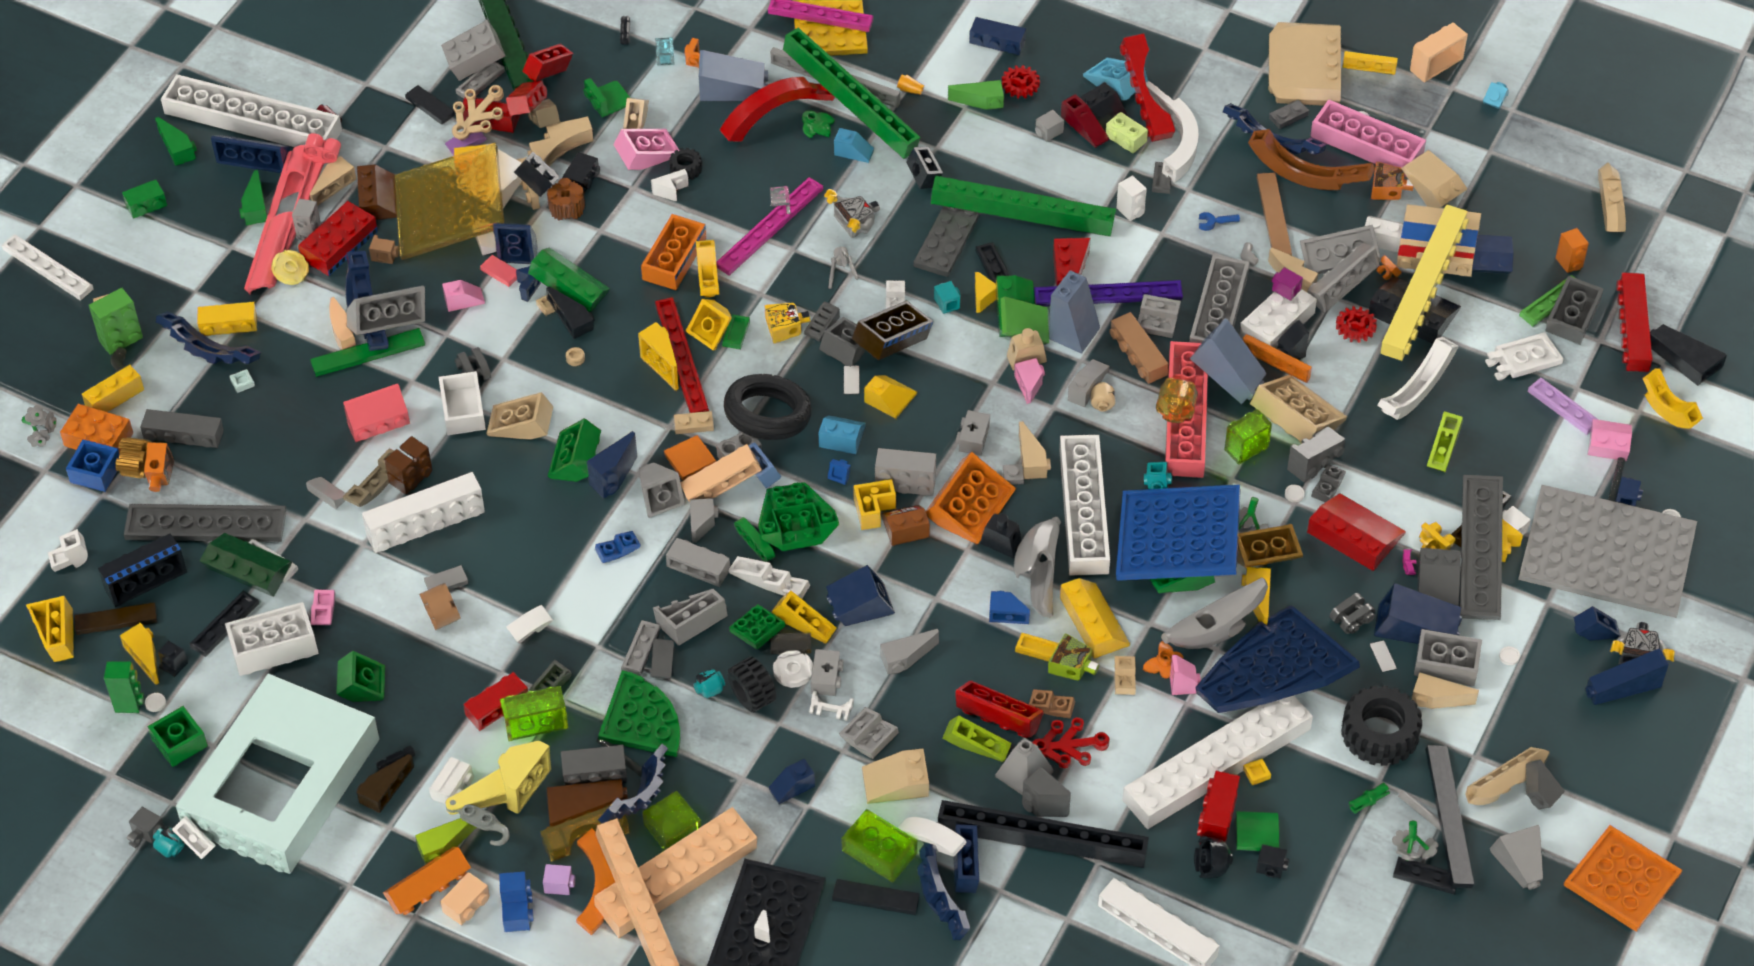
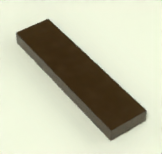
M155 602L74 615L76 635L132 627L139 623L142 625L157 623Z

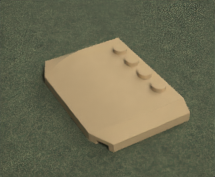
M1277 23L1269 34L1268 90L1271 94H1274L1277 103L1290 104L1299 99L1303 105L1324 106L1328 100L1340 104V25Z

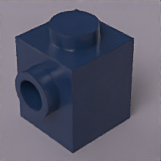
M1622 477L1615 502L1635 506L1637 500L1641 501L1643 490L1640 489L1641 481Z

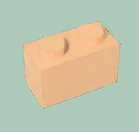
M468 872L440 901L442 912L462 926L466 920L468 921L473 917L475 911L480 906L485 905L490 896L488 885Z

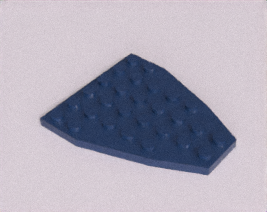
M1290 605L1268 617L1267 625L1261 621L1215 663L1196 686V692L1217 713H1223L1267 704L1327 686L1360 668V664L1354 656L1294 606Z

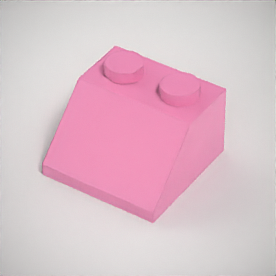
M1592 419L1588 455L1627 461L1630 452L1632 426Z

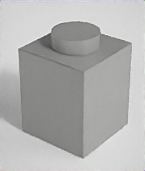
M1054 110L1036 119L1035 132L1046 142L1063 133L1064 120Z

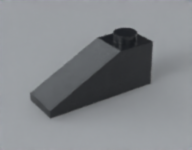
M546 287L547 300L573 339L593 330L595 319L590 311L588 312L583 305L552 287Z

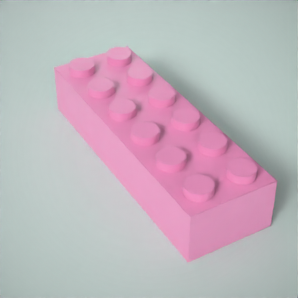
M1331 100L1326 102L1312 122V138L1374 164L1381 162L1402 168L1422 155L1425 150V139Z

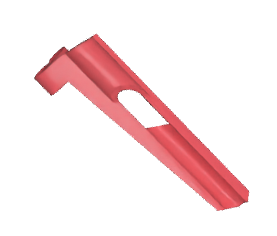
M311 133L308 135L305 145L296 146L292 151L288 152L244 287L250 295L253 290L262 287L270 289L275 286L277 278L271 270L272 261L279 252L290 250L296 235L292 218L293 212H284L276 216L281 200L296 192H299L296 204L299 199L310 200V192L319 178L323 165L336 162L341 148V143L338 140L328 138L325 141L319 134Z

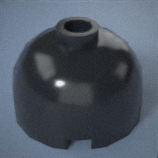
M1202 836L1198 841L1201 843L1200 847L1195 848L1194 852L1196 872L1200 871V878H1218L1226 873L1232 864L1233 856L1228 845L1220 838Z

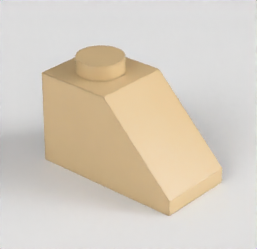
M627 98L623 129H643L647 118L649 100Z

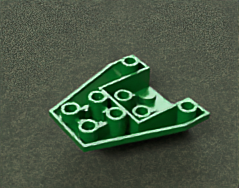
M805 482L775 486L766 490L758 528L763 540L782 551L820 545L839 526L835 510Z

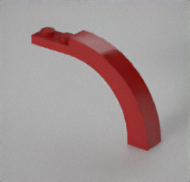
M805 77L782 79L759 89L746 98L728 116L720 131L728 141L742 142L751 127L766 113L779 105L798 99L833 101L835 97L821 84L808 82Z

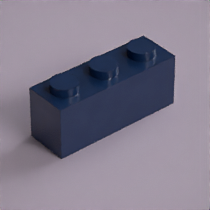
M975 17L969 31L970 44L1020 55L1026 41V28Z
M956 825L954 832L963 837L967 843L953 857L955 892L976 893L980 880L977 825Z

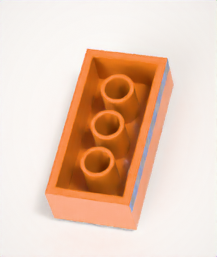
M671 214L641 265L642 280L677 290L697 256L696 241H705L707 239L706 224Z

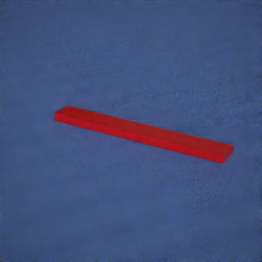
M672 297L655 301L661 325L669 333L677 364L678 379L689 413L708 412L709 408L674 299Z

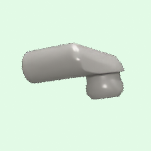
M1246 242L1241 252V259L1248 261L1251 266H1255L1258 263V258L1252 253L1253 245Z

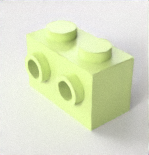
M1121 112L1106 123V134L1109 139L1131 153L1136 152L1147 142L1148 129Z

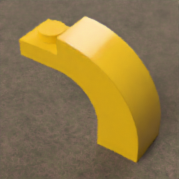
M714 240L696 241L700 296L714 297L719 295Z
M1655 368L1642 378L1648 390L1644 394L1647 401L1655 412L1667 422L1680 428L1691 429L1703 419L1696 402L1683 401L1671 392L1661 369Z

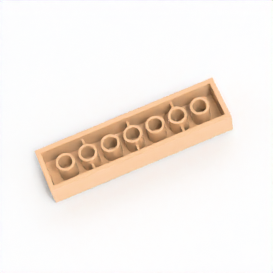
M731 807L638 867L657 913L757 849V836L736 810ZM616 882L594 896L595 907L603 915L604 920L618 938H621L635 928Z

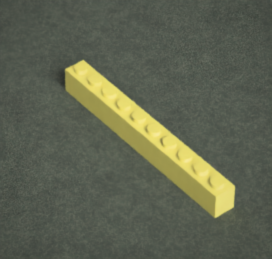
M1446 204L1382 341L1381 354L1401 361L1405 354H1409L1412 346L1410 343L1412 340L1415 341L1418 334L1417 328L1423 324L1425 318L1423 314L1424 312L1428 313L1431 306L1430 299L1435 298L1438 289L1436 286L1437 284L1441 285L1444 277L1442 273L1444 270H1448L1449 258L1454 257L1457 248L1455 245L1460 243L1463 236L1461 232L1463 229L1466 230L1469 219H1466L1468 211Z

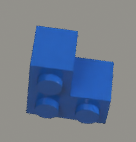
M525 871L499 874L504 932L530 930V922L534 921L533 909H529V903H533L530 879L526 880Z

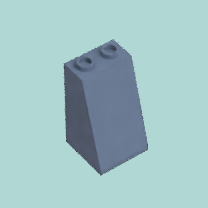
M700 50L698 75L700 101H744L750 95L768 85V83H765V81H768V70H765V63Z
M1069 271L1051 295L1049 339L1082 354L1100 330V325L1087 278Z
M1226 318L1203 340L1190 358L1241 404L1246 399L1250 401L1256 392L1255 389L1257 390L1258 386L1264 383L1262 379L1267 374Z

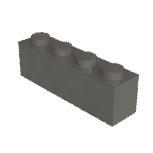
M146 409L140 426L143 439L218 448L224 431L221 418Z

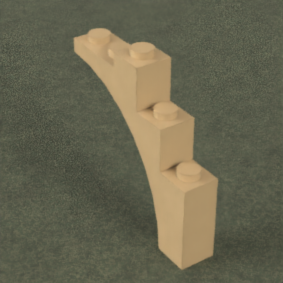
M588 116L546 126L547 133H544L545 139L529 143L530 150L527 151V155L529 156L534 152L550 167L557 158L567 151L593 142V132ZM527 157L516 160L522 163ZM521 181L519 185H522L523 190H527L525 193L527 203H531L533 210L539 209V196L526 183Z

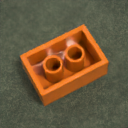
M78 404L61 429L60 434L65 447L77 450L84 439L118 448L120 454L122 449L119 448L120 440L127 437L131 438L133 429L128 418Z

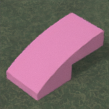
M314 590L311 625H331L335 590Z

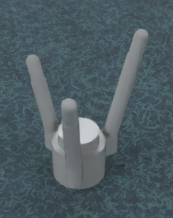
M837 247L833 252L834 257L831 258L829 289L832 288L836 264L846 267L848 263L855 279L858 280L859 278L847 248Z

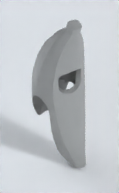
M1058 517L1038 523L1031 528L1020 542L1014 561V571L1017 578L1025 572H1029L1031 576V602L1033 607L1041 616L1049 618L1053 616L1052 599L1055 552L1060 529L1059 525L1061 524ZM1042 554L1048 558L1045 562H1040Z
M1260 578L1205 606L1172 626L1168 632L1162 634L1161 639L1165 644L1172 643L1175 646L1186 649H1201L1232 638L1245 627L1246 623L1242 618L1254 610L1264 599L1268 589L1266 580Z

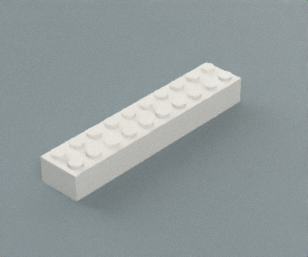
M177 74L161 98L164 114L292 147L305 145L307 137L311 133L319 134L326 141L328 138L337 140L342 132L339 115Z
M1295 696L1258 705L1126 785L1123 789L1122 801L1148 830L1207 794L1209 778H1214L1215 771L1238 775L1244 771L1243 766L1245 764L1264 759L1311 730L1313 716Z

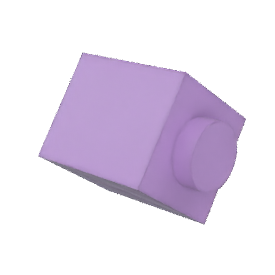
M546 864L543 878L544 893L570 895L571 887H575L576 876L572 874L571 866Z

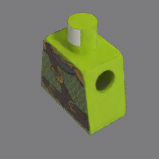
M1065 633L1049 660L1048 673L1078 681L1085 671L1095 675L1099 669V664L1091 661L1092 649Z

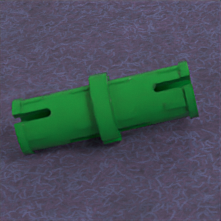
M1381 783L1370 791H1364L1363 795L1349 802V805H1352L1349 806L1351 811L1356 814L1369 805H1375L1376 801L1390 794V791H1387L1389 790L1388 786L1385 783Z

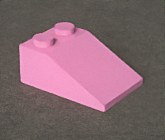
M621 129L613 144L628 170H643L668 161L671 154H675V150L679 151L667 129Z

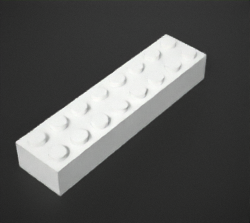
M1099 435L1060 436V463L1069 575L1109 574L1110 554Z

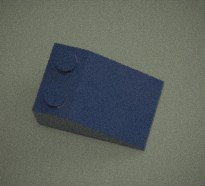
M494 223L493 229L498 259L505 263L531 264L538 250L536 234L531 225Z
M630 432L587 461L589 485L603 499L614 494L620 488L637 459L635 432Z

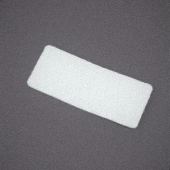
M844 366V394H859V366Z

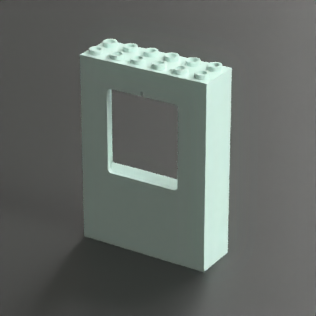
M267 674L176 805L180 821L187 816L211 841L218 843L222 848H230L243 857L248 856L262 865H270L278 872L284 871L291 874L378 743L379 735L375 717ZM251 743L311 767L274 822L245 810L242 813V809L215 798Z

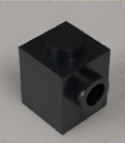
M1262 844L1256 873L1264 874L1271 878H1281L1282 872L1288 869L1289 859L1286 858L1287 850Z

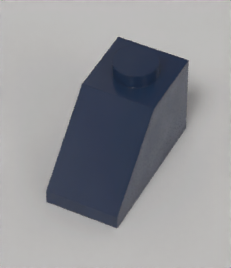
M1594 606L1573 617L1576 633L1589 641L1613 639L1621 636L1617 621Z
M802 759L786 767L769 786V791L777 803L781 804L814 788L815 774L806 760Z

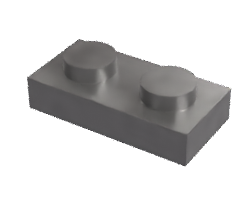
M1298 99L1271 112L1269 119L1281 129L1308 116L1309 110Z

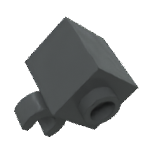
M142 806L129 820L132 830L127 836V839L130 841L129 845L136 849L142 839L153 843L155 839L152 837L159 828H165L162 817Z

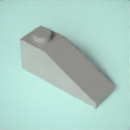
M1092 359L1075 375L1068 386V401L1085 408L1091 399L1092 388L1096 384L1101 383L1110 366Z
M938 629L880 644V656L887 674L900 673L903 670H907L939 644Z

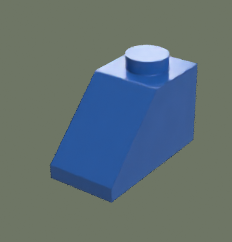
M991 591L989 622L1029 624L1030 609L1011 592Z

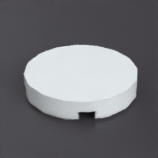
M786 651L780 654L773 664L774 677L783 686L790 688L805 685L812 677L813 662L808 655L801 654L800 651Z

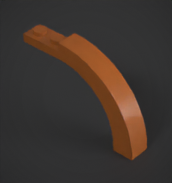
M1270 129L1254 131L1248 142L1258 158L1271 170L1294 183L1314 189L1340 190L1344 183L1369 181L1375 170L1373 163L1342 167H1325L1311 164L1288 152L1276 140Z

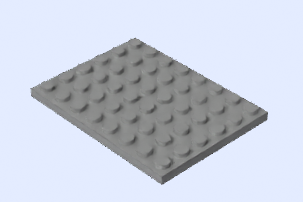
M1541 485L1518 580L1677 618L1697 521Z

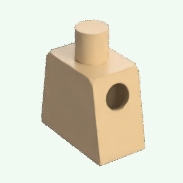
M1026 328L1022 331V334L1011 337L1007 358L1012 370H1015L1016 363L1037 358L1039 364L1047 362L1044 345L1038 331Z

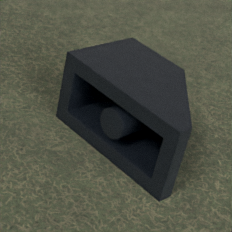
M1300 320L1296 321L1281 336L1277 345L1278 350L1298 360L1306 357L1309 332Z

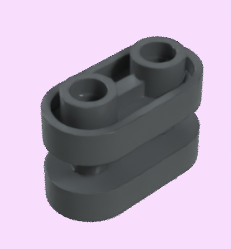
M479 347L471 349L472 355L468 357L465 352L457 354L455 364L458 370H462L461 374L477 371V377L481 376L483 380L491 378L490 369ZM475 362L477 369L473 370L471 363Z
M1355 593L1337 605L1331 611L1329 617L1335 623L1342 621L1340 628L1346 634H1353L1358 631L1360 626L1370 623L1375 618L1376 610L1369 603L1363 606L1365 599L1359 593Z

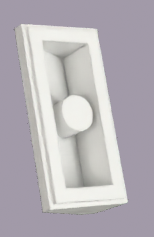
M471 221L482 256L497 252L491 224Z
M187 816L172 829L201 859L216 846Z

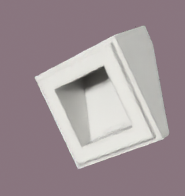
M763 910L754 926L755 938L769 943L770 933L767 913Z

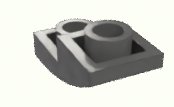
M1328 464L1321 474L1320 481L1313 489L1311 497L1323 502L1333 498L1346 471Z
M653 639L650 677L671 679L674 641Z

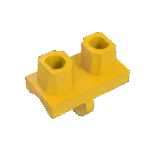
M1425 522L1421 525L1422 531L1419 535L1421 538L1420 542L1423 544L1421 548L1450 550L1455 544V537L1451 534H1447L1444 537L1440 535L1442 528L1437 522L1430 525Z

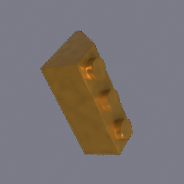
M1292 524L1238 534L1237 562L1245 568L1303 558V553Z

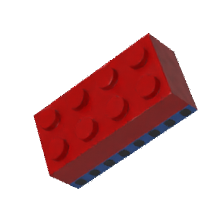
M347 201L298 245L299 252L305 257L309 265L330 276L347 260V252L357 251L378 232L375 216Z

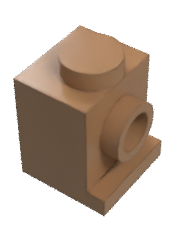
M374 235L369 247L371 261L393 264L395 257H398L399 246H395V241L378 239V236Z

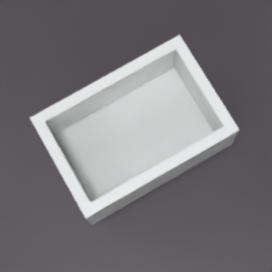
M477 371L439 377L447 435L486 430Z

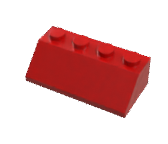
M971 680L956 689L955 692L956 707L962 709L966 714L980 716L981 720L999 724V727L1005 730L1011 729L1016 731L1019 736L1024 738L1032 737L1038 731L1044 710Z

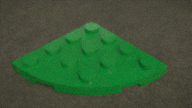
M622 670L602 723L598 740L655 752L661 744H664L668 748L664 755L678 757L681 741L678 716L671 701L657 686L654 687L639 675Z

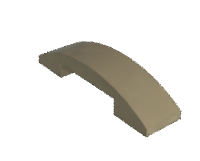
M389 448L378 459V466L359 486L354 484L343 496V499L361 507L377 497L389 484L385 459L394 450Z

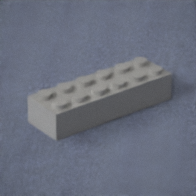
M1218 255L1212 256L1191 331L1190 343H1202L1225 318L1234 328L1248 277V261Z

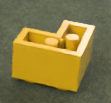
M892 479L854 485V502L861 530L881 527L880 511L896 509V493Z

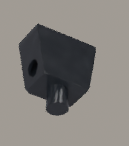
M993 514L984 528L980 544L1014 558L1022 541L1019 525L1009 520L1006 514Z

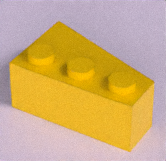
M65 596L26 604L43 645L53 661L57 662L74 658L73 608Z

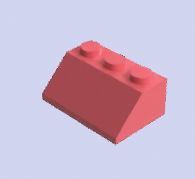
M398 384L343 402L348 427L355 442L366 440L378 434L410 424L408 411Z

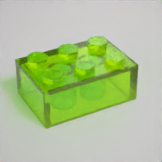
M561 686L529 691L525 694L507 696L500 699L508 742L568 728L566 706Z
M866 809L843 835L842 851L893 883L918 854V840Z

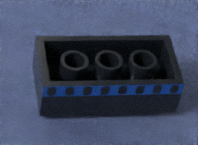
M171 533L98 568L105 592L115 607L187 573L181 549Z

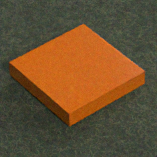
M698 435L664 450L665 457L683 481L716 462Z

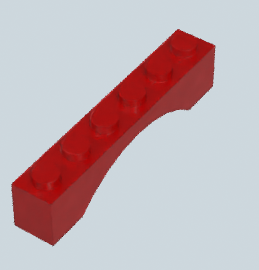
M1143 33L1123 38L1120 52L1126 60L1125 68L1131 76L1130 84L1136 91L1135 99L1141 107V118L1146 122L1147 136L1151 138L1152 142L1172 138L1175 128L1171 115L1155 102L1146 86L1144 64L1149 47Z

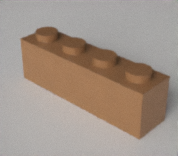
M1131 312L1111 320V337L1118 341L1121 351L1126 352L1130 363L1136 366L1141 378H1144L1150 384L1168 376V362Z

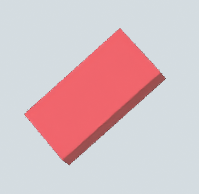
M493 255L480 266L481 271L508 287L517 280V269Z

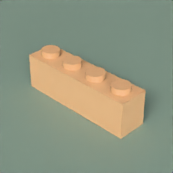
M746 444L710 466L703 468L698 473L687 477L680 483L689 502L693 499H710L719 496L762 471V468L755 454Z

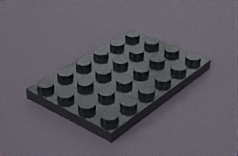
M745 858L707 966H798L826 883V878ZM763 910L767 913L770 933L769 943L755 938L754 926Z

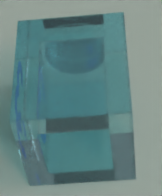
M673 37L655 38L657 66L675 65Z

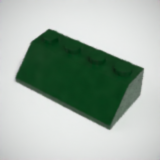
M223 533L210 542L200 559V562L206 568L272 597L275 596L292 564L291 561L227 533Z

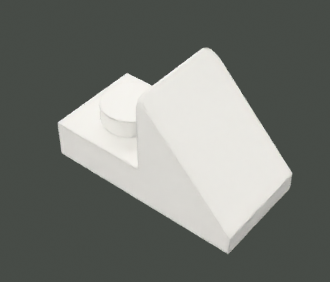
M683 169L652 179L653 195L677 201L676 190L688 186L686 170Z

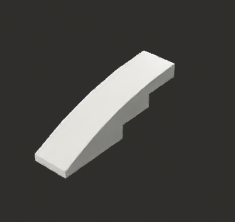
M737 556L728 570L730 574L748 583L783 596L791 590L802 599L810 587L808 580L791 577L789 571L774 569L771 563Z

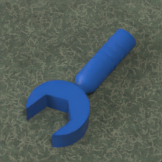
M1203 212L1199 214V219L1207 220V223H1199V229L1209 231L1214 228L1215 223L1239 222L1240 216L1236 214L1215 218L1213 214Z

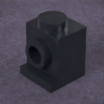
M169 640L158 651L161 663L159 668L174 677L188 664L184 649Z

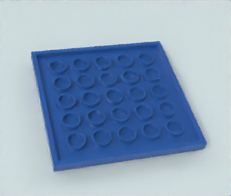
M1240 484L1123 491L1116 567L1117 580L1236 575Z

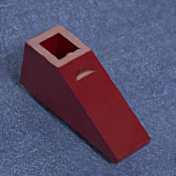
M1074 94L1062 101L1061 117L1096 148L1109 140L1108 135L1088 105L1081 98Z

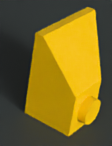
M702 299L686 332L710 349L715 350L732 317L728 309L715 300Z
M886 375L874 376L864 388V402L895 419L917 395V391Z

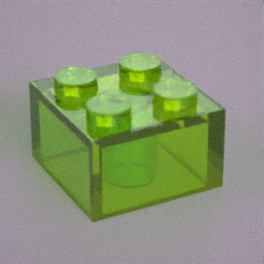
M1258 409L1248 412L1241 419L1233 421L1227 426L1224 450L1240 465L1269 448L1272 423Z
M675 791L642 812L644 826L664 850L701 827V819L678 791Z

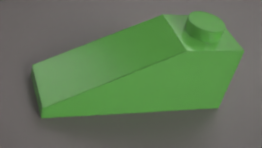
M1001 80L948 85V100L985 110L1003 108L1004 94Z

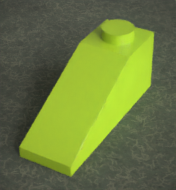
M1444 411L1427 467L1446 472L1463 424L1462 416Z
M959 715L949 721L942 738L959 748L1001 762L1005 761L1012 744Z
M459 818L415 835L417 847L425 865L450 848L459 846L477 827Z

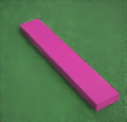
M771 0L768 7V14L866 32L870 31L874 20L873 15L791 0Z

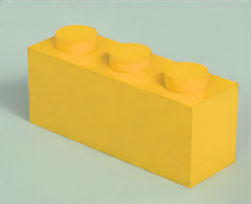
M254 302L198 307L197 324L199 332L204 336L257 331V312Z
M128 365L83 392L82 397L85 406L109 412L144 391L141 376L131 365Z

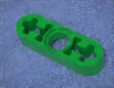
M745 517L734 522L739 535L763 562H768L775 558L772 547L761 538L759 532Z

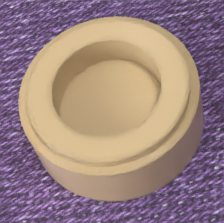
M577 347L569 349L566 352L567 363L571 366L581 365L585 361L584 351Z

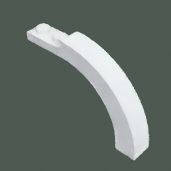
M1148 81L1146 86L1150 95L1163 110L1171 115L1172 122L1180 134L1181 143L1173 154L1164 159L1162 173L1167 177L1169 175L1175 183L1187 173L1194 162L1199 136L1197 122L1189 107L1180 98L1173 101L1157 86Z

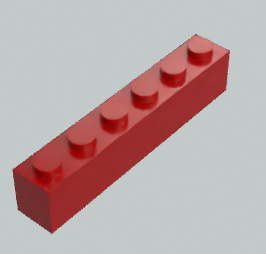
M1622 273L1620 280H1617L1616 290L1620 293L1618 294L1617 303L1621 305L1619 320H1622L1620 324V334H1623L1621 348L1624 349L1622 362L1626 364V371L1649 372L1652 363L1645 274Z

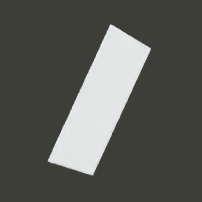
M1384 640L1370 644L1382 672L1397 669Z

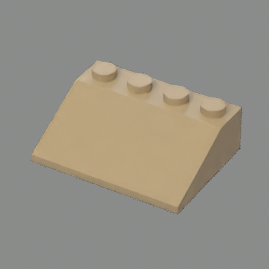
M1291 375L1259 385L1250 402L1256 411L1266 415L1272 423L1278 424L1287 434L1297 438L1301 444L1303 439H1312L1313 434L1329 426L1334 430L1347 419L1346 415Z

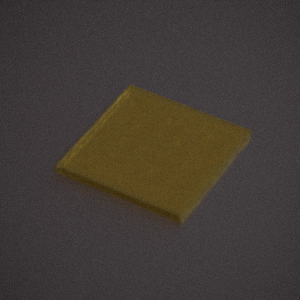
M496 143L395 175L399 252L402 260L494 231V223L504 224L498 146Z

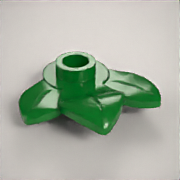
M807 110L802 115L803 132L808 138H812L815 133L826 137L830 136V125L835 122L832 116L824 112L816 113L813 110Z

